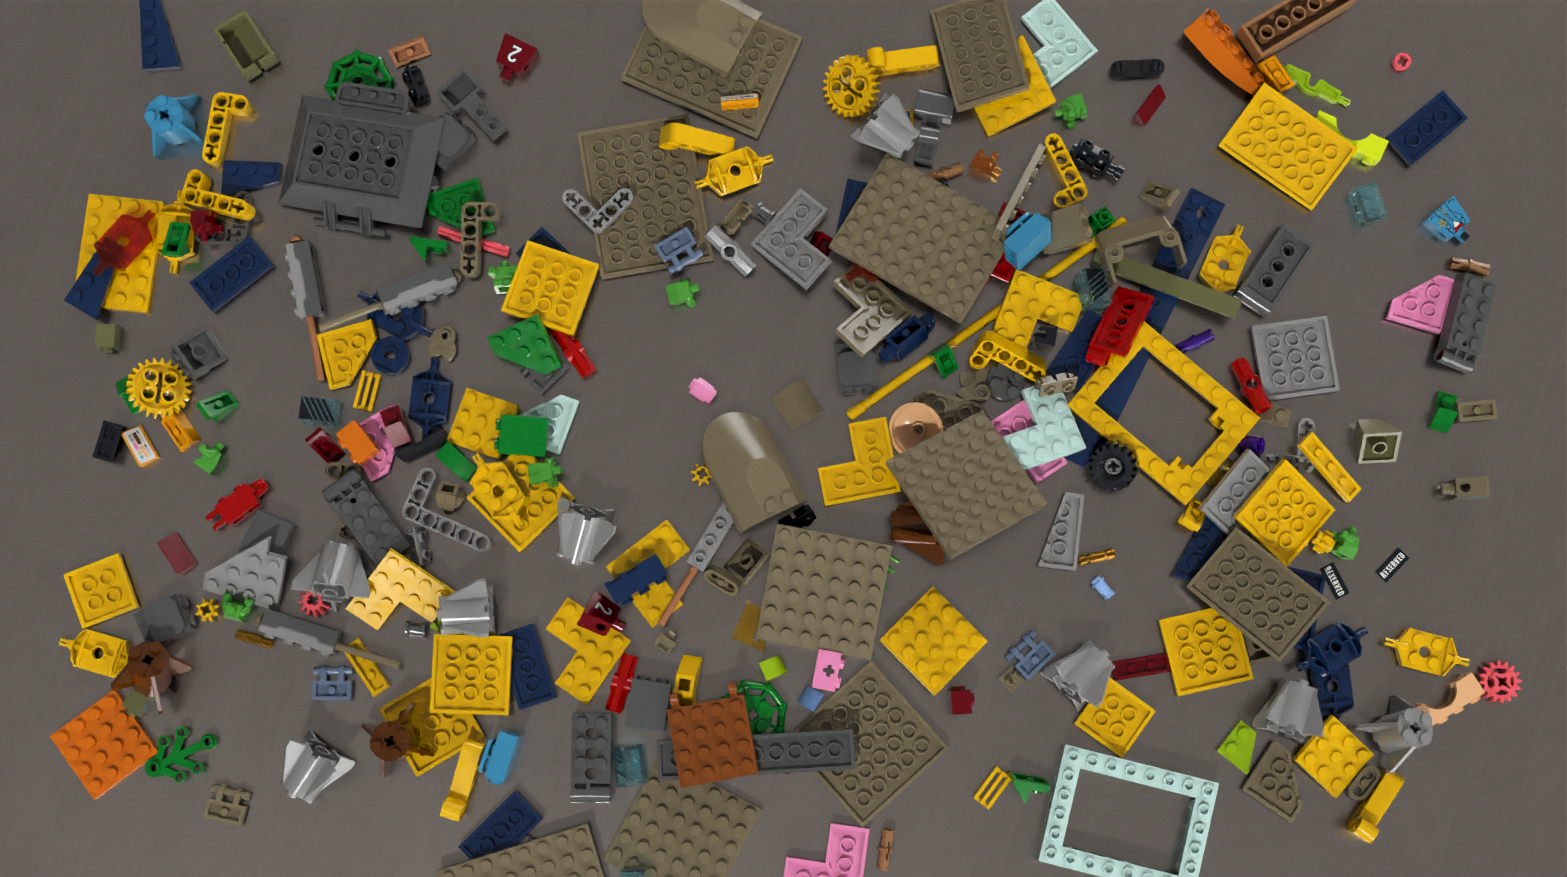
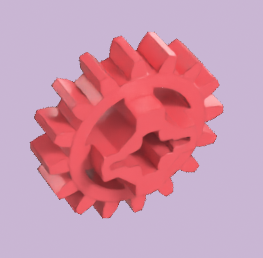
M1498 660L1494 661V664L1488 662V668L1481 667L1483 674H1477V676L1481 678V681L1478 682L1482 685L1485 692L1484 698L1490 697L1491 702L1498 701V703H1504V700L1511 701L1510 696H1518L1515 690H1521L1517 683L1522 682V680L1516 677L1520 674L1519 672H1513L1514 665L1508 666V662L1504 661L1501 663ZM1495 669H1502L1503 671H1500L1499 673H1497V672H1494L1493 670H1495ZM1499 691L1504 692V694L1497 695L1495 693Z

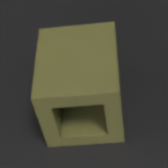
M96 323L95 347L100 348L101 352L106 353L120 350L122 327L116 324Z
M133 688L121 706L126 708L125 712L132 717L144 716L155 698L137 693Z

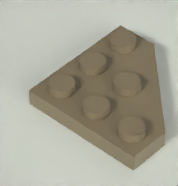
M932 389L913 398L914 402L927 404L937 412L942 421L943 430L981 410L984 411L991 421L982 404L966 401Z
M1272 740L1241 790L1290 823L1294 821L1303 807L1298 793L1296 774L1293 770L1291 751Z

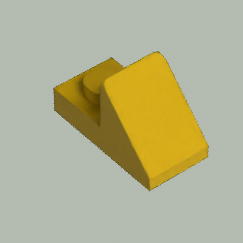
M1193 497L1180 515L1178 523L1191 531L1195 530L1198 532L1205 518V514L1198 508L1202 502Z

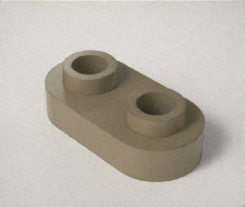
M709 566L704 573V579L707 583L729 596L736 595L741 588V583L736 577L718 566Z
M1372 765L1364 766L1347 786L1349 797L1358 801L1364 800L1381 778L1379 769ZM1368 771L1371 772V777L1369 779L1366 777V773ZM1355 787L1359 788V793L1357 794L1354 792Z

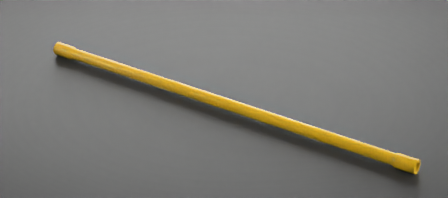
M1121 217L1105 230L1128 224L1124 217ZM1095 237L1092 238L1093 242L1081 246L1038 276V278L1045 281L1051 280L1095 249ZM1002 303L944 344H948L953 349L997 317ZM926 355L870 396L845 411L851 421L873 404L932 364L933 361Z

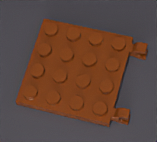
M736 682L727 684L730 697L681 706L679 693L669 695L672 708L666 710L681 788L759 773L745 695H738Z

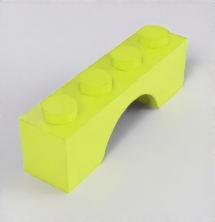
M1320 110L1314 115L1320 122L1358 147L1351 158H1358L1368 166H1375L1380 162L1389 142L1388 140L1372 133L1365 139L1358 141L1347 139L1338 130L1336 117Z

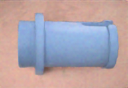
M1098 575L1091 581V587H1095L1104 600H1107L1115 592L1104 581L1105 578Z

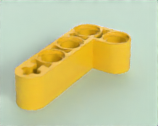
M934 45L883 52L882 47H873L866 51V62H871L869 68H876L873 72L874 75L883 76L933 69L940 66L938 47Z
M219 92L212 99L202 158L213 168L221 167L223 160H225L233 115L245 117L252 113L253 106L245 96ZM223 100H227L224 106H220ZM241 103H245L244 108L238 109ZM223 118V122L217 124V120ZM220 136L219 141L213 143L214 138Z
M670 123L661 127L658 146L666 150L683 148L719 157L735 151L736 139L680 123Z
M1055 133L1049 134L1043 143L1046 146L1044 152L1064 189L1056 193L1051 202L1053 210L1056 211L1082 203L1087 196L1088 190L1061 137ZM1049 142H1051L1052 144L1055 143V147L1053 145H1049ZM1062 157L1065 160V164H1059L1056 158ZM1065 174H1071L1074 180L1068 181L1065 178ZM1073 191H1080L1082 197H1076ZM1062 198L1065 201V205H1059L1056 199Z
M193 169L188 173L181 194L183 202L197 209L209 210L245 221L254 218L256 210L253 205L242 199L209 192L212 180L209 175L198 169Z
M993 331L983 332L971 349L969 362L973 368H983L992 358L1034 382L1040 377H1046L1047 363L1043 358Z
M465 739L448 797L444 800L440 816L458 822L464 817L484 753L485 744Z
M1386 768L1380 773L1381 778L1362 801L1346 827L1349 833L1365 843H1371L1377 837L1379 828L1376 826L1405 781V778L1396 772L1386 773Z

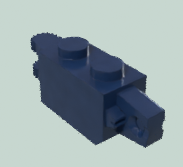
M927 313L919 319L913 315L892 331L885 339L884 349L878 353L879 359L883 363L892 358L901 360L929 338L928 333L936 326L933 314Z

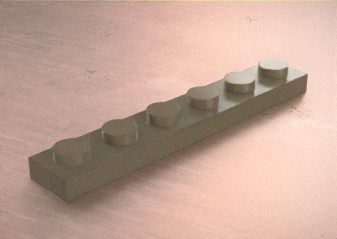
M1039 143L995 227L992 239L999 241L1001 235H1006L1010 227L1008 225L1009 220L1013 222L1017 214L1016 206H1021L1025 198L1022 196L1023 193H1028L1032 182H1029L1030 179H1035L1039 168H1037L1038 164L1042 165L1046 158V154H1044L1045 145Z

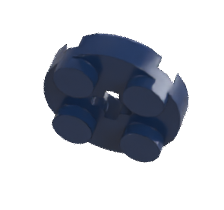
M386 336L383 339H379L371 349L370 355L373 365L384 374L401 373L410 360L409 348L404 341L395 336ZM391 350L394 351V359L387 360L386 353H390Z

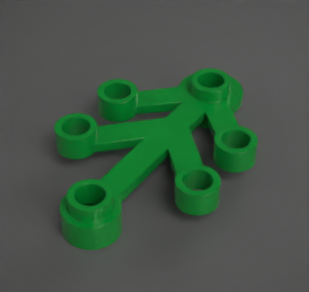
M178 727L175 732L177 737L170 756L163 759L166 747L171 744V738L168 735H162L158 738V753L155 754L154 758L146 762L145 772L150 777L165 775L173 778L177 783L184 782L187 779L185 771H175L166 767L174 763L191 769L194 774H201L205 770V765L202 762H193L184 758L203 748H215L218 744L217 736L215 734H205L202 736L201 741L181 750L185 738L189 735V729L187 727ZM181 729L185 730L184 736H181L179 733ZM164 737L167 739V743L165 745L162 744V739ZM207 738L211 740L210 745H206L205 740ZM153 764L157 765L156 771L152 770ZM197 764L201 766L199 772L195 770ZM179 773L183 775L182 780L177 778Z

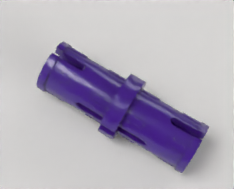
M1207 329L1196 336L1194 334L1191 335L1189 339L1175 344V347L1182 353H1186L1192 349H1199L1201 345L1215 340L1214 334H1210L1212 330Z

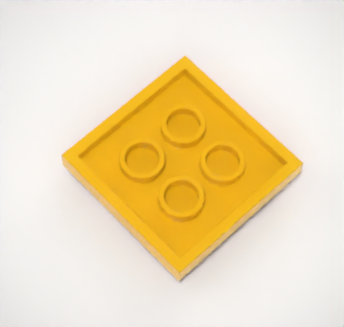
M466 388L447 440L454 445L500 460L502 454H497V450L494 449V439L498 438L499 431L495 430L496 418L499 419L501 414L517 416L520 406Z
M120 553L63 574L82 629L139 608Z
M1109 677L1103 702L1098 707L1087 703L1073 724L1123 759L1156 710Z
M1329 715L1323 722V736H1311L1294 756L1293 760L1331 796L1337 798L1374 754L1333 715Z

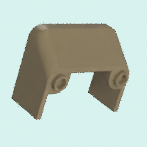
M1153 216L1104 230L1097 234L1094 242L1109 289L1113 288L1117 283L1112 264L1122 260L1124 256L1122 246L1158 236L1163 246L1171 247L1178 269H1181L1187 263L1179 234L1165 216Z

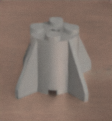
M884 93L877 105L872 109L869 117L864 119L850 137L857 142L883 150L900 159L904 153L903 151H909L914 145L912 140H915L921 131L912 125L899 98L893 93L890 96Z
M559 497L558 526L560 540L556 555L567 557L570 559V563L580 565L581 562L594 563L597 553L615 534L617 526L610 523L615 510H598L594 507H590L589 510L585 509L584 505L575 504L564 497Z
M331 540L325 541L321 551L298 574L291 585L292 590L309 591L314 596L317 594L321 595V600L331 602L333 612L338 611L339 603L343 602L344 598H347V600L350 596L369 598L371 593L360 555L355 549L356 546L352 543L342 544Z
M485 578L477 579L448 596H439L440 608H437V618L442 620V624H440L441 635L496 636L495 616L493 617L492 611L494 610V586H487Z
M1086 640L1076 652L1044 667L1040 674L1054 682L1059 689L1063 687L1066 691L1065 695L1073 701L1078 712L1081 713L1087 703L1098 707L1103 702L1109 677L1115 665L1108 659L1110 655L1105 649H1098L1092 642Z
M1281 677L1277 690L1255 716L1251 727L1271 730L1277 734L1280 731L1285 733V737L1294 738L1303 746L1308 741L1309 735L1322 737L1324 726L1317 697L1318 689L1308 686L1309 682L1302 679H1297V682Z
M1396 695L1390 696L1388 715L1382 716L1375 723L1357 724L1354 728L1373 733L1374 741L1381 747L1379 749L1387 753L1386 773L1388 774L1394 773L1414 749L1430 744L1433 735L1432 717Z
M309 729L303 743L289 739L285 744L283 773L280 783L287 789L286 794L293 799L299 797L305 802L312 804L321 790L352 769L356 761L338 755L334 749L331 752L327 750V745L319 741L313 730Z

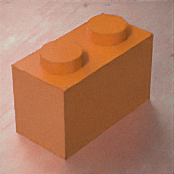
M356 420L351 421L336 433L339 438L337 440L338 444L343 449H348L351 453L348 456L354 464L358 463L364 466L381 452Z

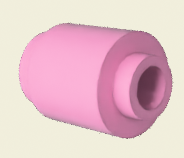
M701 377L698 380L694 378L688 386L691 389L689 393L703 403L709 404L717 394V391L714 389L715 387Z

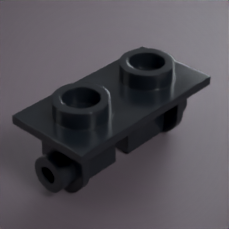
M406 65L402 78L404 83H407L408 95L416 107L419 101H422V103L428 102L430 95L426 84H418L424 82L420 68L417 65L410 68L409 65Z
M809 504L806 506L802 505L793 511L794 519L788 514L778 520V524L802 528L810 525L816 519V515Z

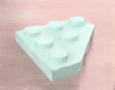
M559 395L517 416L548 418L546 451L561 455L580 401Z

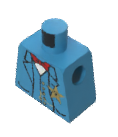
M1454 196L1447 199L1421 223L1445 242L1454 236L1462 244L1470 237L1463 229L1470 222V219Z

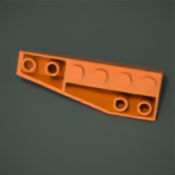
M1208 8L1183 31L1184 34L1215 68L1233 83L1254 96L1262 84L1266 83L1269 85L1234 37L1230 27L1221 22L1216 11Z

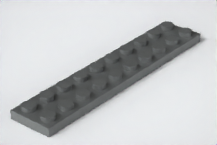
M853 729L752 735L759 773L754 775L856 769ZM672 739L657 740L659 781L678 780L679 776Z

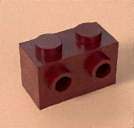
M965 686L952 687V691H947L950 715L972 714V705H975L974 693H971L970 690H965Z

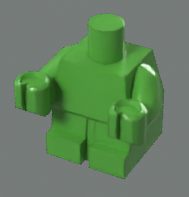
M1082 93L1066 98L1060 102V108L1054 110L1055 117L1063 116V120L1068 121V129L1075 128L1074 119L1087 118V108Z
M501 261V267H488V275L494 278L496 294L508 293L517 265L508 266V261Z
M688 277L681 278L680 282L665 286L669 303L675 306L686 303L689 307L696 306L694 292L700 291L698 283L692 285Z
M217 442L214 447L208 448L201 443L198 450L203 453V456L200 459L196 458L193 463L208 474H211L222 456L220 451L224 446Z
M554 457L545 458L544 463L529 464L530 484L540 485L547 483L551 488L558 487L557 474L563 472L562 466H556Z
M1350 526L1348 531L1341 530L1338 536L1337 532L1330 530L1329 532L1334 534L1332 539L1336 541L1335 546L1330 552L1343 560H1353L1359 546V537L1355 535L1357 529Z
M223 593L222 610L224 618L246 623L251 605L254 603L253 599L249 600V598H246L244 602L232 599V594Z

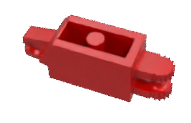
M262 478L250 485L242 483L233 489L234 492L231 495H225L220 498L218 504L214 506L216 509L205 518L207 521H211L219 514L221 515L222 519L212 527L214 531L226 524L235 526L261 506L262 500L260 497L270 487Z

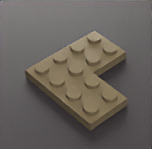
M856 263L832 283L858 309L836 328L835 333L861 358L868 354L913 313L873 273Z

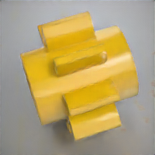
M705 463L701 467L696 464V471H691L696 476L692 481L698 480L699 487L705 482L709 485L708 480L709 478L712 479ZM702 470H705V473L708 476H704L703 479H700L698 473H701Z
M1318 530L1311 539V543L1314 544L1312 549L1319 554H1323V552L1329 553L1336 543L1332 539L1334 534L1328 530H1323V532Z
M202 599L203 603L196 605L198 608L196 615L202 616V622H205L207 618H209L210 622H214V617L221 615L218 613L221 605H215V599H211L209 603L207 599ZM207 607H209L211 613H208V611H206Z

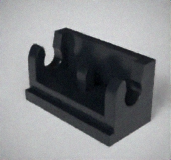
M1041 326L1038 330L1045 331L1046 333H1035L1034 340L1030 343L1029 348L1050 352L1055 346L1058 327Z
M103 421L93 458L112 463L123 425Z

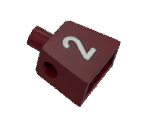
M505 33L496 59L497 65L502 68L499 78L509 82L513 74L523 77L539 56L538 49Z
M595 590L576 625L606 636L610 628L621 633L626 623L616 618L620 607Z

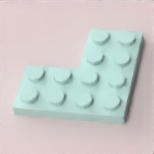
M1042 0L1021 17L1022 22L1043 45L1033 56L1050 89L1098 52L1056 0Z
M1036 385L1021 391L1035 426L1003 436L1002 439L1025 471L1086 449L1072 412L1067 406L1068 403L1063 392L1039 397L1040 387L1037 388Z

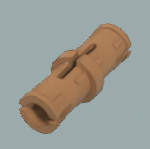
M958 162L951 166H942L939 170L925 175L938 182L948 181L953 176L963 174L964 169L961 162Z
M1451 257L1449 260L1451 264H1448L1449 269L1462 270L1469 274L1472 272L1487 276L1490 271L1487 270V268H1490V264L1474 262L1473 259L1464 260Z
M882 829L881 843L877 849L879 856L876 869L889 870L890 856L893 853L894 830Z

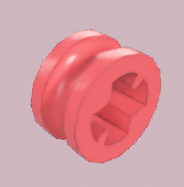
M1407 53L1397 54L1392 61L1393 67L1398 71L1406 70L1411 65V57ZM1400 58H1402V60L1405 59L1406 63L1404 64V66H1401L1402 64H1398L1397 61H1399Z

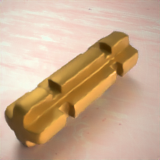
M1109 548L1105 551L1101 550L1088 553L1087 555H1079L1078 564L1082 566L1088 563L1104 561L1105 559L1115 558V551L1113 548Z
M240 629L235 634L236 640H245L247 643L257 646L262 645V647L268 649L272 648L274 639L264 638L262 635L251 632L246 633V631Z

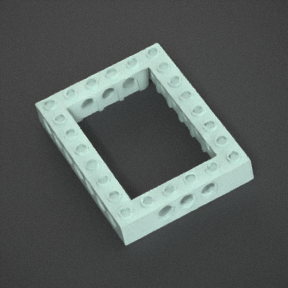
M1062 744L1036 860L1099 877H1199L1219 783ZM1080 769L1195 797L1189 803L1188 808H1190L1187 824H1184L1186 829L1183 843H1180L1179 861L1175 865L1178 876L1146 866L1142 867L1126 861L1122 862L1111 859L1107 856L1103 857L1087 851L1083 852L1071 847L1062 846Z

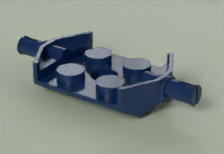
M361 290L359 293L362 295L358 294L357 296L366 301L368 305L379 302L376 293L369 295ZM418 305L413 308L405 307L401 309L402 316L399 320H393L390 314L385 315L383 309L367 314V320H373L375 325L403 341L413 338L418 333L431 338L434 331L423 325L425 317L424 308Z
M431 358L430 369L428 368L427 371L416 374L412 380L408 418L421 426L423 430L422 440L430 435L433 427L436 428V426L448 423L447 411L452 381L438 372L439 358ZM427 394H433L434 400L430 404L424 402V397Z
M1342 622L1333 625L1303 642L1304 661L1296 664L1295 668L1302 666L1297 669L1298 672H1301L1309 667L1323 677L1361 656L1362 646L1359 639L1367 635L1368 630L1361 633L1366 630L1365 627L1354 631L1349 625ZM1331 643H1335L1338 646V653L1331 649Z
M1349 663L1324 677L1308 667L1310 669L1312 687L1318 689L1317 697L1320 712L1327 716L1333 715L1339 720L1342 714L1354 707ZM1331 681L1337 684L1335 692H1331L1328 689V684Z

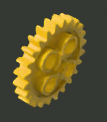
M846 55V57H839V60H834V65L828 66L831 72H825L828 79L823 80L827 84L826 87H823V90L828 92L824 97L830 98L827 104H834L832 110L838 109V114L844 113V117H857V115H863V112H869V107L875 106L872 100H878L875 93L880 92V90L876 89L880 82L875 81L879 75L873 74L876 68H869L871 62H865V58H859V55Z
M153 358L152 363L147 359L144 365L138 363V369H132V374H129L127 378L130 381L126 382V386L129 387L126 390V394H132L129 396L128 401H135L132 407L139 406V413L145 410L146 417L153 413L154 419H156L158 414L164 419L166 413L172 417L173 411L178 414L180 408L184 409L185 402L189 401L187 395L191 394V390L188 389L191 383L186 382L188 378L182 376L181 370H177L179 364L171 366V360L166 364L163 358H161L160 362ZM158 373H161V374H162V379H161V383H160V390H161V391H160V394H159V403L157 404V403H155L156 395H157V387H156V386H157L158 379H159ZM150 375L154 380H147L145 376ZM170 378L174 383H168L165 379ZM149 393L152 395V398H145L143 394ZM163 396L171 397L172 401L164 400Z

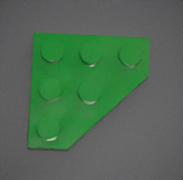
M474 178L430 193L427 208L430 215L461 229V210L463 205L467 202L486 201L478 178ZM470 208L468 210V215H475L476 208ZM487 210V216H488V217L491 216L490 213H489V210ZM482 222V236L496 232L493 222ZM475 226L469 227L467 232L473 235L476 231Z
M539 314L486 337L494 355L542 374H547L563 366Z

